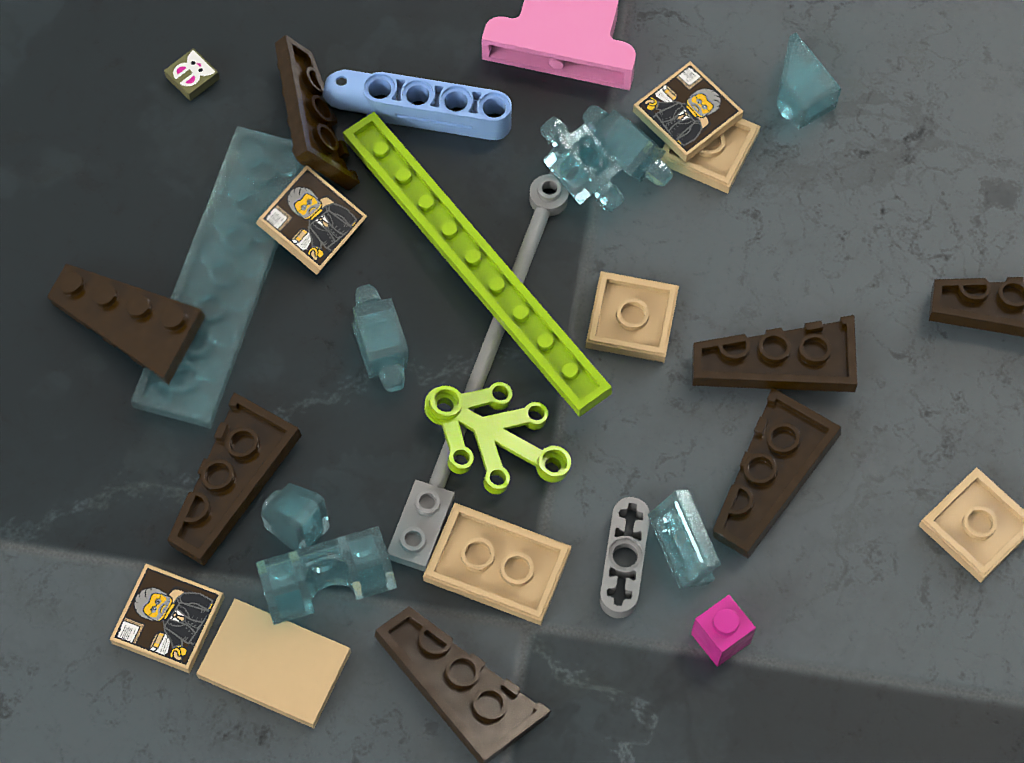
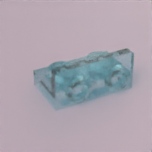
M676 490L648 514V517L679 588L685 589L709 585L715 580L712 571L721 565L689 490Z

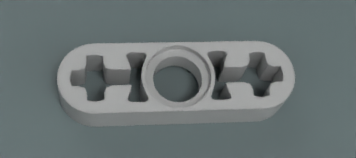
M626 497L618 501L612 513L599 600L602 610L613 618L629 616L634 612L638 602L650 511L645 502L635 497ZM628 510L635 511L636 518L641 519L635 521L632 537L624 536L626 519L623 517L627 515ZM625 547L633 550L637 556L635 564L630 567L617 565L613 559V553L617 549ZM617 578L626 579L624 596L631 598L624 599L622 606L615 605L614 598L607 596V594L613 595L615 593Z

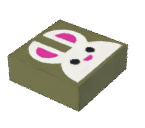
M194 48L164 70L166 78L189 101H192L220 79L218 71Z

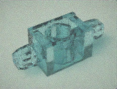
M591 105L582 116L583 121L594 132L588 140L628 175L636 177L640 182L646 177L655 185L662 187L671 180L673 172L661 160L666 151L627 117L614 109L608 114L602 108Z
M553 116L540 127L541 134L549 145L552 144L554 146L543 159L544 163L580 205L592 195H595L597 197L596 201L605 210L612 212L625 201L617 185H613L610 182L622 170L621 166L585 124L570 134L567 131L569 128L560 119Z
M370 284L360 286L356 289L355 293L356 307H352L354 314L352 328L368 377L379 375L383 387L388 392L401 390L405 385L404 369L408 368L409 349L392 298L381 300L374 286Z

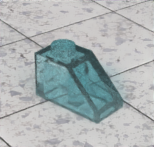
M794 33L789 37L776 102L782 116L787 120L791 119L795 126L801 129L836 108L841 87L799 35Z
M288 483L281 492L279 490L274 491L262 506L261 516L265 528L301 557L330 528L324 498L314 491L292 483Z

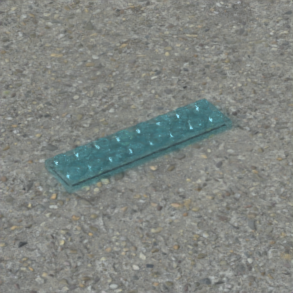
M237 126L171 296L173 300L200 308L206 317L169 385L160 380L156 374L146 367L143 369L131 400L133 408L211 429L279 245L256 222L305 167L298 162L293 154L292 140Z

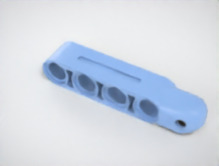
M346 69L330 74L326 78L323 89V97L332 107L345 111L364 113L367 116L375 112L384 123L487 140L502 139L511 130V100L505 93L497 90L386 72L371 74ZM340 78L347 80V83L343 86L336 84ZM378 95H385V96H387V97H385V98H383V99H376V98H374L375 96H378ZM416 101L425 102L424 104H421V105H414V104H412L413 102H416ZM454 107H459V108H462L463 110H460V111H452V110H449V109L454 108ZM496 113L501 116L492 118L487 115Z

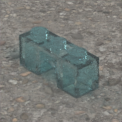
M379 526L256 562L273 625L315 613L312 603L313 598L320 590L328 586H347L353 590L356 600L397 588L390 556Z

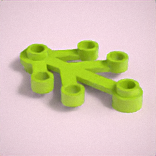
M496 382L490 388L462 394L451 386L434 388L426 396L424 410L427 417L433 423L441 425L450 451L447 464L452 472L456 474L467 473L471 469L474 460L472 451L465 447L460 425L474 432L486 470L483 484L485 489L491 494L503 493L510 482V474L502 466L496 445L535 466L538 475L547 482H559L567 476L571 467V457L564 448L549 446L541 450L506 430L524 425L531 430L541 429L548 418V410L544 404L531 402L525 408L482 417L470 409L489 405L495 410L507 408L513 395L512 389L508 384ZM502 392L506 399L497 400L494 398L493 393ZM445 403L451 407V411H441L437 405ZM532 411L538 412L542 419L533 420L529 417L528 413ZM462 455L468 462L460 465L454 461L453 457ZM553 463L558 467L559 471L551 472L546 469L545 465ZM493 475L500 476L504 483L501 485L493 484L490 477Z

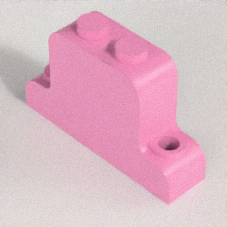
M524 0L521 14L517 18L502 16L492 18L487 22L482 36V60L630 90L636 53L630 44L612 38L617 22L619 0Z

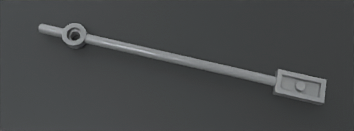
M566 142L560 144L550 173L539 176L530 186L529 201L535 211L511 270L522 283H524L549 216L560 214L568 204L569 189L564 181V177L575 147ZM553 189L556 192L554 194L548 195L545 194L543 190ZM494 316L464 393L481 390L484 387L505 329ZM460 425L462 436L464 438L467 428ZM446 439L429 483L415 479L386 553L388 560L424 572L438 543L455 499V492L444 489L451 472L447 464L450 451Z

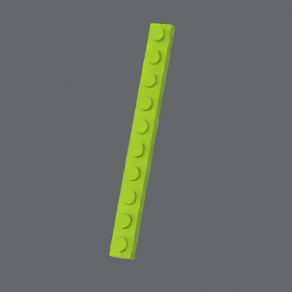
M372 112L342 132L346 143L579 417L612 394L611 385L375 112Z

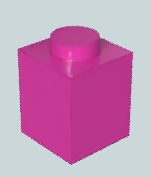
M727 595L695 618L691 635L718 667L751 643L756 627L733 598Z

